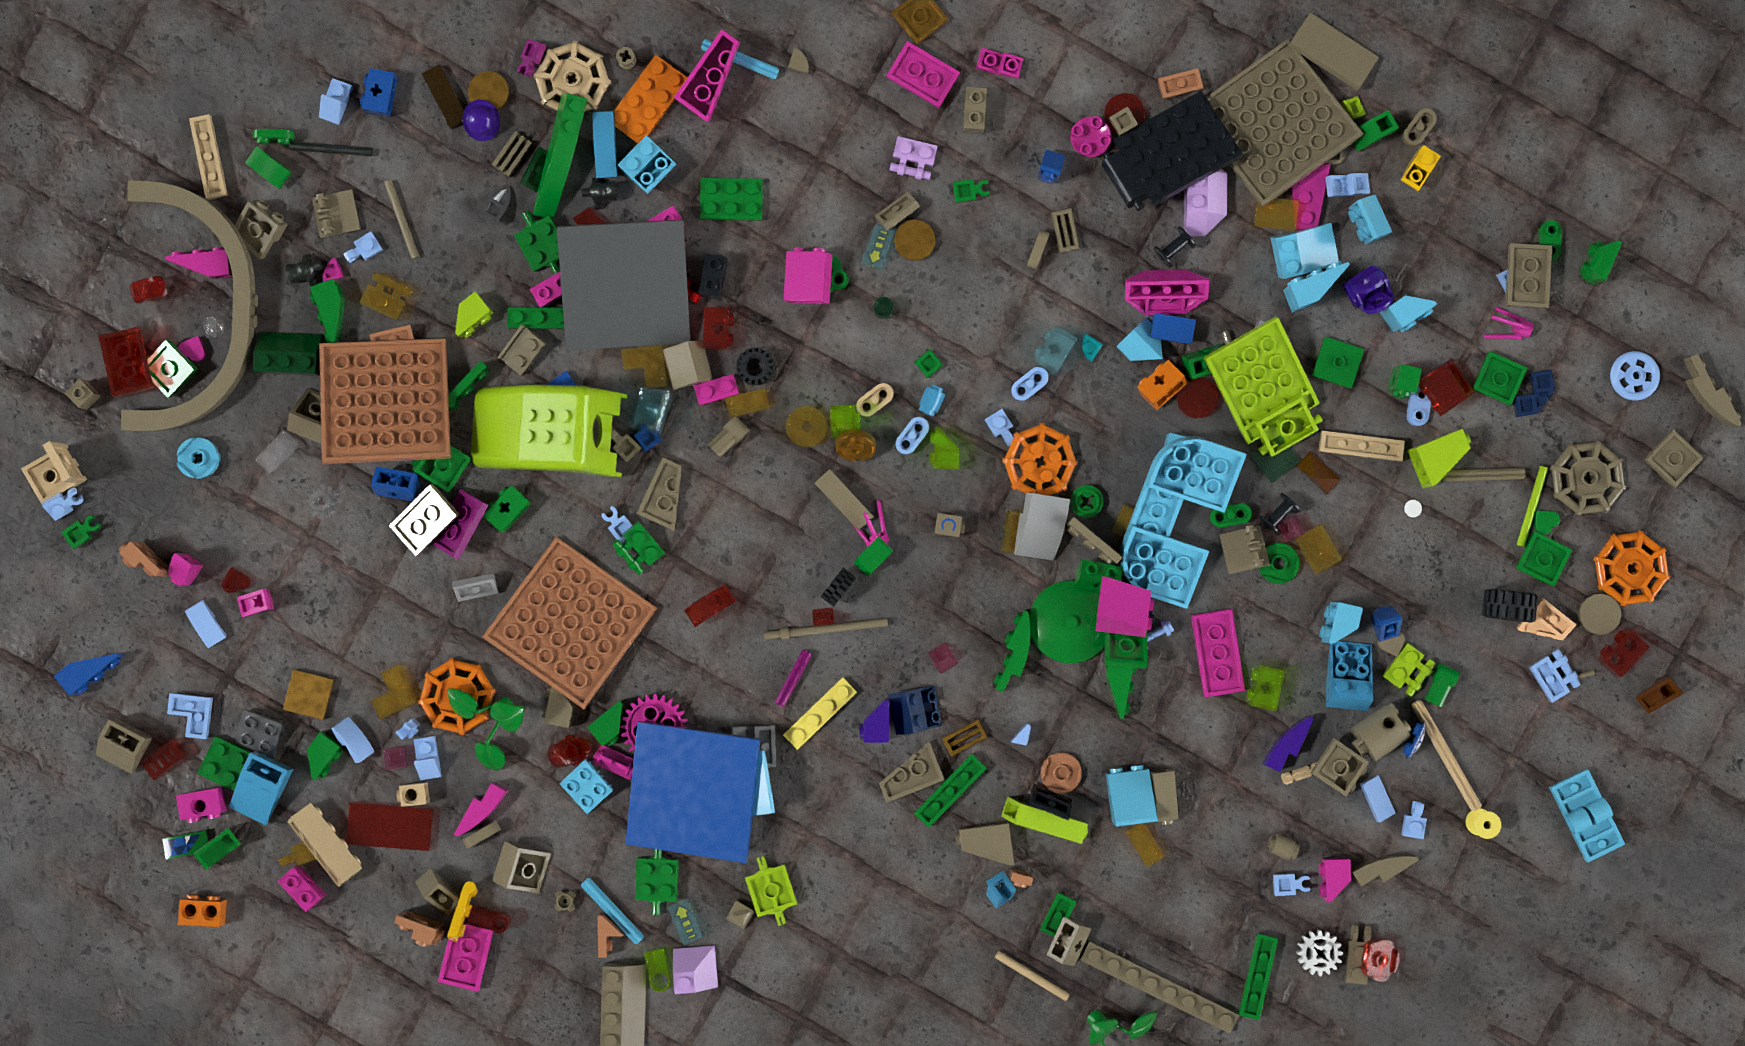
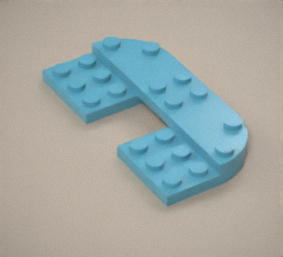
M1187 436L1173 440L1158 452L1151 464L1120 547V556H1122L1120 565L1123 567V574L1131 585L1150 590L1152 598L1188 608L1209 551L1171 538V531L1184 499L1225 512L1246 458V453L1197 436Z

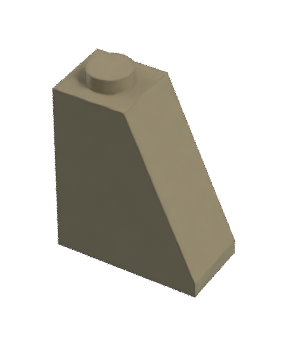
M1170 768L1150 770L1158 818L1157 822H1161V825L1173 824V820L1179 819L1175 772Z
M1008 822L958 828L959 833L955 834L956 844L961 846L962 851L1006 865H1014Z

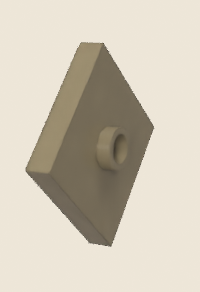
M1673 429L1643 460L1670 486L1676 488L1704 457Z

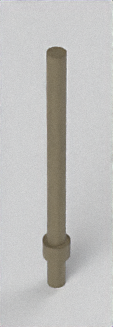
M884 618L794 629L784 627L780 628V630L764 632V639L781 638V640H789V637L888 626V620Z

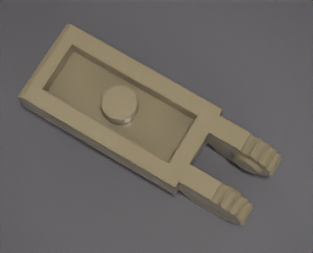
M1352 924L1350 940H1348L1345 982L1367 985L1371 926H1365L1363 941H1357L1359 928L1358 925Z

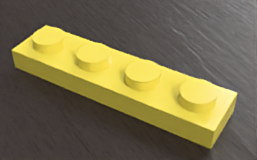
M842 677L783 736L798 750L857 691Z

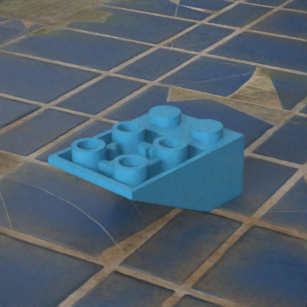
M1341 641L1330 644L1326 680V707L1368 711L1373 702L1372 644Z
M258 751L251 752L241 770L229 808L267 825L294 769Z

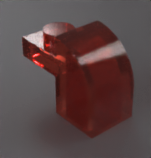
M724 584L687 607L684 611L694 627H697L736 601Z

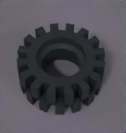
M751 347V349H746L745 352L740 354L739 359H737L736 369L738 375L745 383L753 386L762 385L772 377L774 362L766 350ZM759 359L762 361L763 370L759 374H751L748 371L747 365L750 360Z
M843 567L821 595V598L834 607L856 577Z

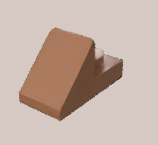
M605 913L598 915V958H607L609 952H612V939H609V937L624 936L625 934Z

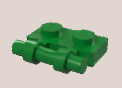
M639 521L623 533L627 540L622 544L617 539L612 543L619 557L622 556L628 563L627 566L630 570H634L637 575L644 571L640 565L641 562L645 561L650 566L665 554L664 550ZM633 547L638 555L633 557L628 550Z

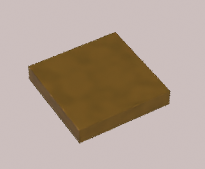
M906 0L891 12V15L916 46L949 20L934 0Z
M293 669L283 710L324 720L335 679Z

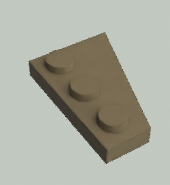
M664 457L662 458L637 511V514L675 531L682 472L681 465Z
M930 742L925 744L924 747L879 783L886 803L945 781Z

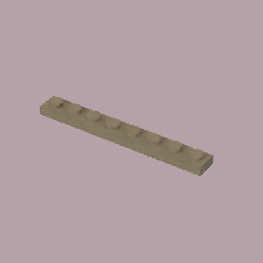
M1088 941L1080 957L1081 961L1229 1034L1239 1017L1238 1013L1091 941Z

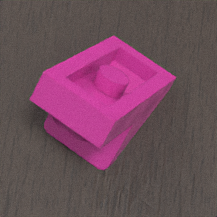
M261 589L237 597L242 617L274 610L269 589Z

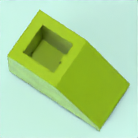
M477 292L472 293L459 304L455 333L461 339L463 337L468 338L475 332L474 328L480 324L484 325L491 320L493 311Z

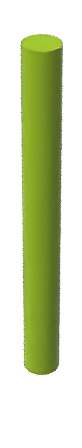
M1539 467L1517 546L1525 547L1547 474V467Z

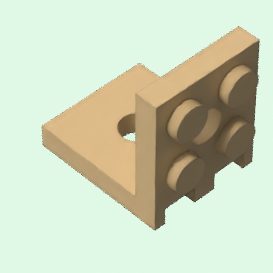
M53 441L43 444L42 446L47 454L21 468L41 504L59 492L64 494L69 489L87 480L86 476H82L78 469L79 464L76 459L70 455L67 444ZM52 470L55 473V479L52 482H48L46 474Z

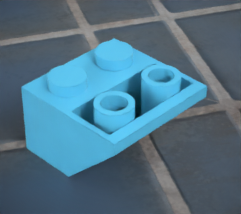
M646 135L618 166L638 187L648 194L676 166V163Z
M1375 194L1360 199L1349 207V218L1353 223H1356L1358 228L1357 235L1360 241H1364L1365 245L1392 233Z
M1404 296L1381 311L1380 314L1393 333L1398 330L1402 333L1416 324L1415 319L1419 321L1434 312L1432 308L1437 303L1432 300Z
M1330 602V606L1327 605L1324 612L1326 623L1325 626L1322 625L1319 637L1322 638L1321 642L1334 644L1358 629L1363 608L1340 602Z

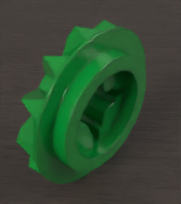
M1083 485L1072 493L1070 506L1078 516L1091 518L1101 511L1103 496L1096 487ZM1080 495L1084 496L1085 498L1091 497L1093 495V497L1091 498L1092 500L1090 501L1093 509L1087 505L1080 508V506L1083 503L1082 497Z

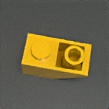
M1423 145L1417 150L1406 167L1401 181L1419 191L1441 156Z

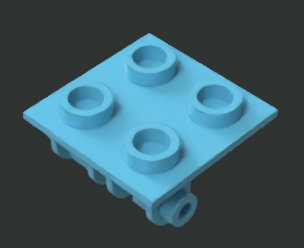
M585 759L560 785L588 814L613 789L611 788L612 784L603 779V775L600 776L598 774L600 771H596L591 764L592 762H588Z

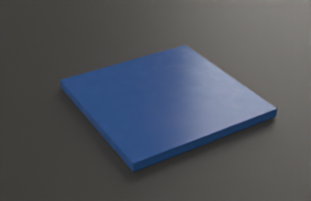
M643 721L637 722L625 844L747 863L760 739Z

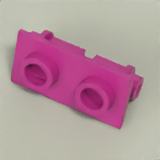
M600 744L592 763L630 780L632 777L634 759Z

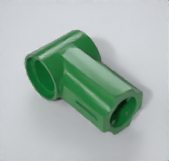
M1439 663L1434 670L1433 681L1424 700L1442 707L1450 688H1453L1458 681L1460 672L1443 663Z

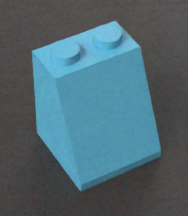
M1143 765L1131 766V770L1123 771L1122 767L1111 768L1110 772L1106 773L1112 823L1115 826L1158 821L1149 769L1143 768Z

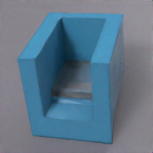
M1004 871L986 881L988 885L986 895L995 908L1011 900L1016 892V888Z

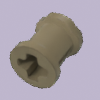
M623 47L616 53V59L621 68L629 70L635 67L637 59L631 48ZM629 55L630 59H627L626 62H624L622 57L626 58V56Z

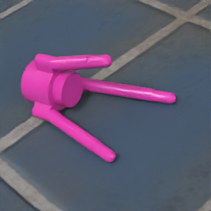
M1496 307V311L1515 321L1492 315L1491 318L1512 325L1511 331L1514 334H1485L1483 336L1485 339L1521 340L1522 337L1529 338L1532 333L1533 322L1526 321V318Z
M877 500V509L882 535L880 532L876 534L866 512L863 515L872 536L868 539L862 530H857L867 547L878 536L886 544L889 541L880 500Z

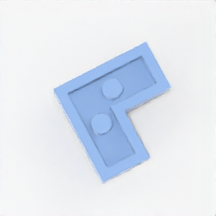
M170 693L167 714L188 716L185 737L208 739L213 698Z

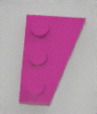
M1331 164L1321 165L1291 187L1296 231L1318 226L1326 189L1325 177L1329 175Z

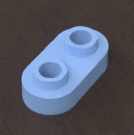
M1041 367L1031 369L1013 384L1011 388L1012 396L1018 401H1025L1048 382L1047 371ZM1034 375H1040L1041 381L1036 382ZM1019 387H1023L1025 389V393L1023 395L1018 393Z
M1418 385L1417 393L1409 396L1407 420L1413 426L1424 425L1429 419L1432 393L1425 385ZM1420 391L1425 395L1423 399L1418 396ZM1417 412L1422 414L1421 419L1416 418Z
M913 418L897 438L896 448L901 454H911L928 433L929 424L924 418ZM920 424L922 430L917 432L914 429L915 425ZM909 441L910 446L904 448L902 442Z

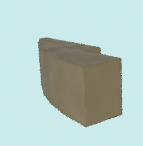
M830 469L815 482V485L858 531L867 524L863 515L864 512L868 514L870 520L873 518V515Z
M1412 854L1382 856L1351 868V875L1361 887L1376 877L1380 881L1386 882L1419 861V859Z

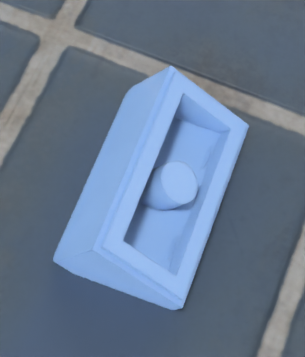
M1379 775L1359 783L1376 822H1382L1395 814Z

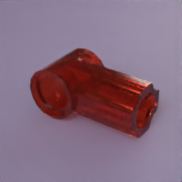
M473 905L469 913L468 923L491 929L496 933H502L510 927L511 917L506 912H497ZM496 918H503L505 920V927H499L496 924Z

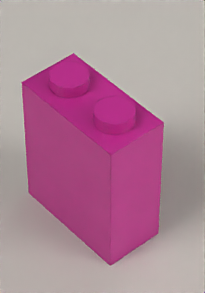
M794 248V251H787L783 301L793 304H829L832 255L827 253L826 249L814 248L813 252L806 251L805 248Z

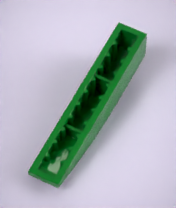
M569 93L561 94L533 215L544 218L550 215L552 219L554 218L576 147L587 102L586 98Z

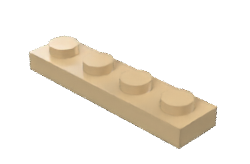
M208 114L189 118L205 198L211 200L228 196L212 116Z
M1321 431L1319 452L1402 462L1405 441Z

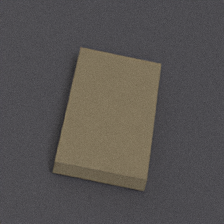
M1309 13L1288 45L1357 91L1379 58L1312 13Z

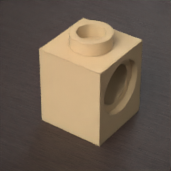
M428 782L400 785L399 790H397V801L401 802V807L429 803ZM409 789L416 791L417 798L415 800L408 797Z

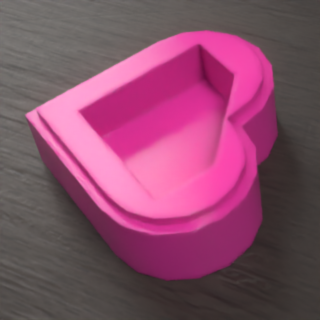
M200 336L180 343L178 347L187 358L190 357L195 362H201L206 357V351Z

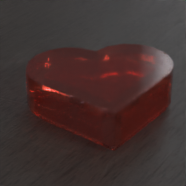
M233 567L229 569L222 582V588L227 593L245 590L250 586V578Z

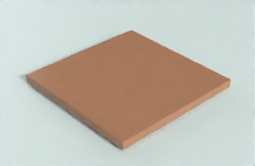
M446 339L319 343L322 464L451 458Z
M556 536L482 638L579 707L585 709L653 616L657 607Z

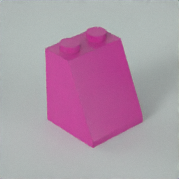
M1102 576L1095 631L1146 637L1147 630H1151L1152 618H1148L1149 611H1153L1154 607L1151 591Z

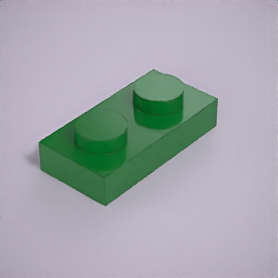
M1057 892L1039 930L1055 937L1063 917H1070L1076 901Z

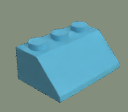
M759 750L752 816L775 813L765 750Z

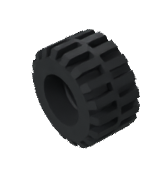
M1486 589L1484 591L1482 615L1493 619L1527 623L1535 622L1538 596L1527 592Z

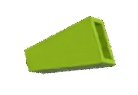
M1011 797L1006 799L1001 817L1014 824L1080 844L1087 837L1088 824L1072 817L1069 820H1065L1029 805V803Z

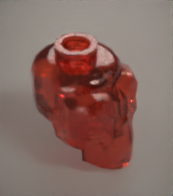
M567 735L561 741L550 745L547 753L548 759L557 768L566 766L578 767L583 762V759L589 755L591 744L584 738Z

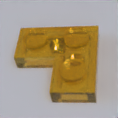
M663 345L621 349L624 371L644 368L647 389L667 387Z
M401 664L381 673L389 692L371 701L380 720L418 702V698Z

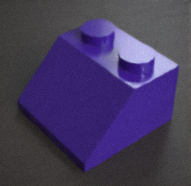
M884 699L864 719V724H860V738H864V743H889V699Z

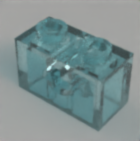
M1057 326L1054 330H1048L1044 337V340L1047 342L1043 348L1039 346L1033 355L1036 358L1034 364L1054 376L1077 340L1076 337ZM1054 345H1056V350L1059 353L1055 352L1053 355L1050 354L1051 349L1048 347H1053Z

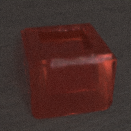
M833 608L814 609L812 611L814 626L834 623Z

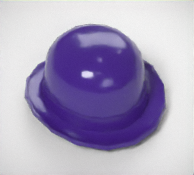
M478 99L470 102L463 113L465 131L477 141L492 139L500 128L498 110L487 100Z

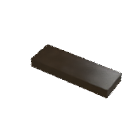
M439 64L421 73L449 128L452 129L462 124L464 109L441 65Z

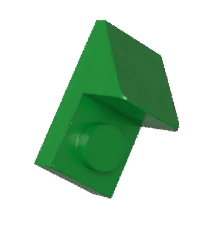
M878 536L853 563L869 577L893 550Z

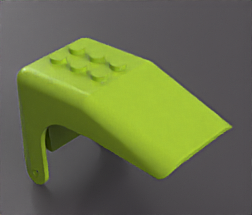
M514 385L483 387L477 391L474 400L471 442L472 462L477 467L484 469L561 471L622 477V473L616 472L617 453L610 452L612 417L620 416L621 399H627V394L586 386ZM595 417H597L599 424V435L596 445L594 444L592 433Z

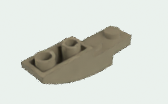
M1698 353L1684 358L1683 360L1692 378L1685 382L1702 407L1714 418L1730 428L1742 425L1740 413L1737 409H1734L1731 403L1730 393L1724 387L1715 389V381L1712 376L1708 375L1704 359Z

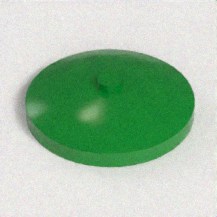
M1061 581L1044 589L1033 602L1029 613L1030 634L1035 645L1047 657L1062 663L1086 661L1098 654L1105 646L1104 632L1095 631L1100 593L1074 587L1075 581Z

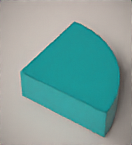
M1085 334L1082 340V351L1086 359L1092 362L1103 344Z

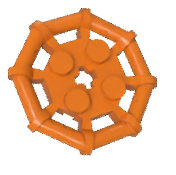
M1039 423L1035 427L1014 433V438L1005 458H1002L1012 484L1011 488L1025 494L1035 493L1047 496L1067 490L1066 486L1076 465H1078L1069 441L1070 436L1046 426L1045 423ZM1045 434L1057 441L1054 444L1044 441ZM1037 435L1038 440L1035 442H1026V438ZM1019 445H1021L1023 449L1019 458H1014ZM1063 446L1067 460H1061V454L1058 451L1059 447ZM1042 456L1045 463L1038 468V463L1035 462V459ZM1017 463H1018V465L1020 466V468H1021V470H1022V471H1021V473H1022L1021 476H1019V477L1017 476V473H1016V470H1015V467H1014L1013 464H1017ZM1061 465H1066L1067 467L1060 480L1057 477ZM1026 479L1035 482V489L1023 484ZM1052 480L1055 483L1053 486L1042 489V483Z
M1641 530L1634 533L1610 535L1608 542L1593 559L1596 566L1598 589L1603 590L1623 607L1629 604L1653 602L1654 597L1666 581L1670 580L1665 555L1667 550L1646 536L1644 531ZM1635 541L1634 547H1623L1622 542ZM1642 544L1646 545L1654 552L1648 554L1641 548ZM1615 547L1618 550L1612 560L1606 559ZM1655 558L1658 560L1659 572H1655V568H1653V559ZM1635 563L1636 573H1629L1628 565ZM1604 564L1610 565L1609 573L1612 578L1607 580ZM1653 577L1658 578L1649 589L1647 585ZM1617 583L1624 589L1622 594L1610 585ZM1641 588L1643 594L1630 596V590Z
M449 658V661L430 672H426L423 690L418 703L421 704L434 729L439 728L465 735L467 731L489 720L490 709L479 714L474 713L477 716L464 723L463 717L453 711L447 694L448 688H454L468 693L476 701H478L479 696L485 695L482 708L488 706L493 700L496 689L492 687L480 664L475 665ZM456 669L471 673L468 678L456 675ZM449 670L451 676L447 679L440 681L437 678ZM476 676L484 690H477V686L472 681ZM434 683L437 685L435 697L429 698L432 684ZM435 702L440 708L441 714L438 717L430 703ZM445 716L457 718V724L443 720Z

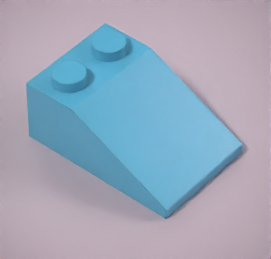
M1332 223L1270 237L1279 278L1286 279L1329 267V265L1339 261Z

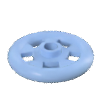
M1631 351L1621 355L1613 363L1610 380L1614 390L1620 396L1628 400L1637 401L1645 399L1654 393L1659 385L1660 371L1652 357L1643 352ZM1637 360L1645 363L1643 368L1635 365ZM1626 362L1630 367L1624 372L1620 368ZM1634 372H1637L1639 374L1638 379H1634ZM1646 372L1651 373V382L1645 381ZM1622 378H1625L1626 382L1629 384L1625 388L1621 385L1619 381ZM1642 385L1643 391L1635 392L1634 386Z

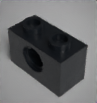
M706 253L698 293L700 297L721 301L728 262L727 257Z

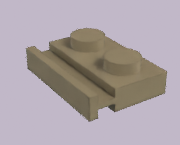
M522 324L498 358L502 359L505 364L522 376L547 342Z

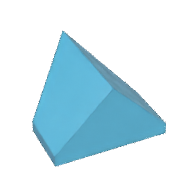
M1147 318L1116 346L1130 361L1163 359L1161 340L1151 338L1153 324Z

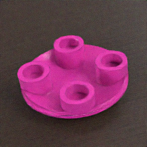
M1098 116L1080 119L1072 127L1070 134L1073 148L1077 153L1085 157H1097L1103 154L1110 146L1112 139L1109 126Z

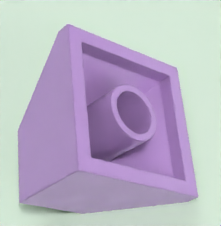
M715 945L673 948L675 994L695 993L718 987Z

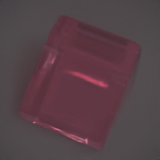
M946 642L928 652L940 674L958 664Z

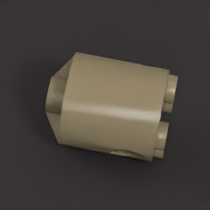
M1392 703L1389 705L1385 704L1351 727V731L1356 738L1352 745L1360 756L1367 753L1376 762L1410 739L1411 728L1405 720L1401 721L1397 716L1399 712ZM1390 725V726H1392L1393 728H1392V729H1387V728H1385V726Z

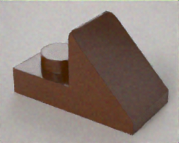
M1670 676L1658 677L1654 685L1637 694L1635 698L1649 714L1682 695L1683 691Z

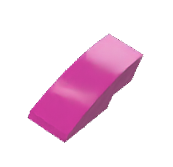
M493 782L490 784L483 799L478 796L474 797L454 835L458 837L486 819L500 804L509 789Z

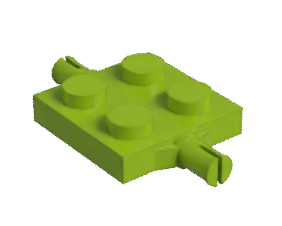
M761 856V859L758 857L756 859L760 870L755 874L745 877L757 917L775 914L778 926L786 924L782 911L798 904L786 866L782 864L776 867H768L765 856Z

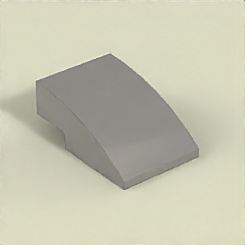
M1026 493L1023 514L1020 513L1014 555L1053 561L1063 536L1070 499Z

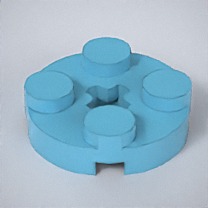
M204 438L188 439L180 445L177 451L178 468L184 475L191 478L204 479L209 477L216 471L221 460L215 444ZM194 454L203 455V460L201 463L194 462V460L196 459L194 457Z

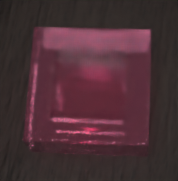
M1297 515L1282 520L1278 525L1285 542L1305 534Z
M405 746L383 749L385 770L408 767Z

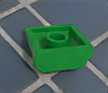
M1599 240L1595 243L1592 242L1587 250L1589 256L1586 262L1584 261L1579 268L1580 278L1592 286L1606 281L1622 242L1612 241L1604 243Z

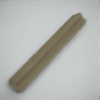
M1525 469L1450 470L1442 480L1444 482L1524 479Z

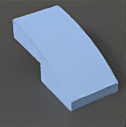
M1351 173L1348 175H1330L1325 177L1328 197L1370 194L1368 173Z
M204 600L185 610L191 624L207 648L226 638L225 632L214 619L215 615Z
M346 717L331 728L340 745H346L355 763H360L375 752L365 735L349 717Z

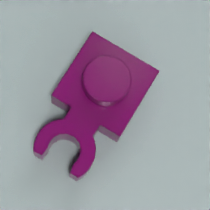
M527 39L520 57L524 60L519 65L517 72L532 78L535 71L534 66L535 64H540L546 45Z

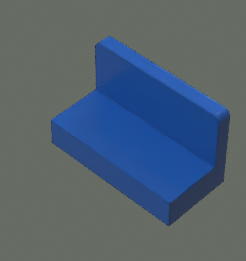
M1158 313L1153 314L1151 338L1192 344L1196 320Z

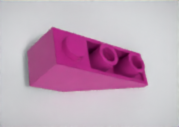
M224 247L212 248L213 251L205 252L204 249L192 250L191 254L172 252V256H165V260L212 279L233 277L231 265Z

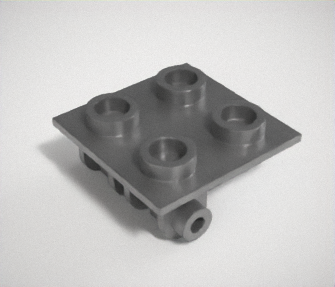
M243 709L235 744L274 758L280 732L284 731L286 724L282 720L271 719V716L265 717V714L261 715L254 712L253 709L250 711Z

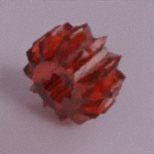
M161 276L137 280L129 286L131 297L135 303L153 301L167 294L166 283Z

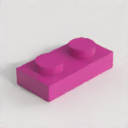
M733 374L694 385L699 406L739 394Z

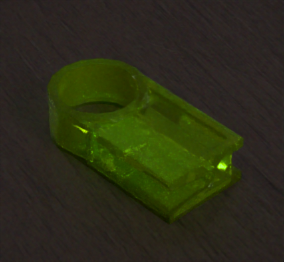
M663 947L645 951L644 956L651 988L657 992H663L669 988L671 983L665 949ZM658 973H662L668 978V984L664 988H658L653 983V977Z

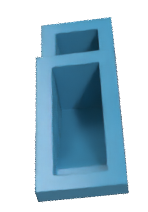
M592 112L596 178L617 177L618 164L614 112Z

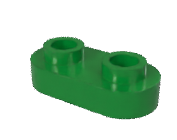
M286 129L253 130V140H257V144L267 145L270 141H277V144L289 145L290 141H294V131Z
M1548 220L1541 224L1538 235V245H1549L1554 250L1551 262L1558 259L1561 254L1562 229L1560 224L1554 220ZM1549 227H1552L1554 229L1553 234L1549 233Z
M1239 503L1227 505L1225 512L1213 509L1210 512L1209 520L1213 526L1218 528L1247 523L1252 513L1249 506ZM1238 510L1243 512L1242 518L1237 517L1236 513ZM1218 513L1223 515L1222 521L1216 519Z

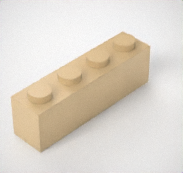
M310 803L290 817L288 823L336 885L340 887L362 869L360 866L361 861L356 855H352L349 852L347 843L342 838L339 839L334 833L336 830L333 825L323 819L322 811L316 805L313 806Z

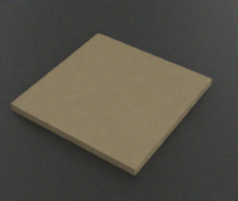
M1289 39L1282 42L1206 97L1243 153V158L1229 166L1262 208L1364 134L1303 56L1288 46L1291 42Z

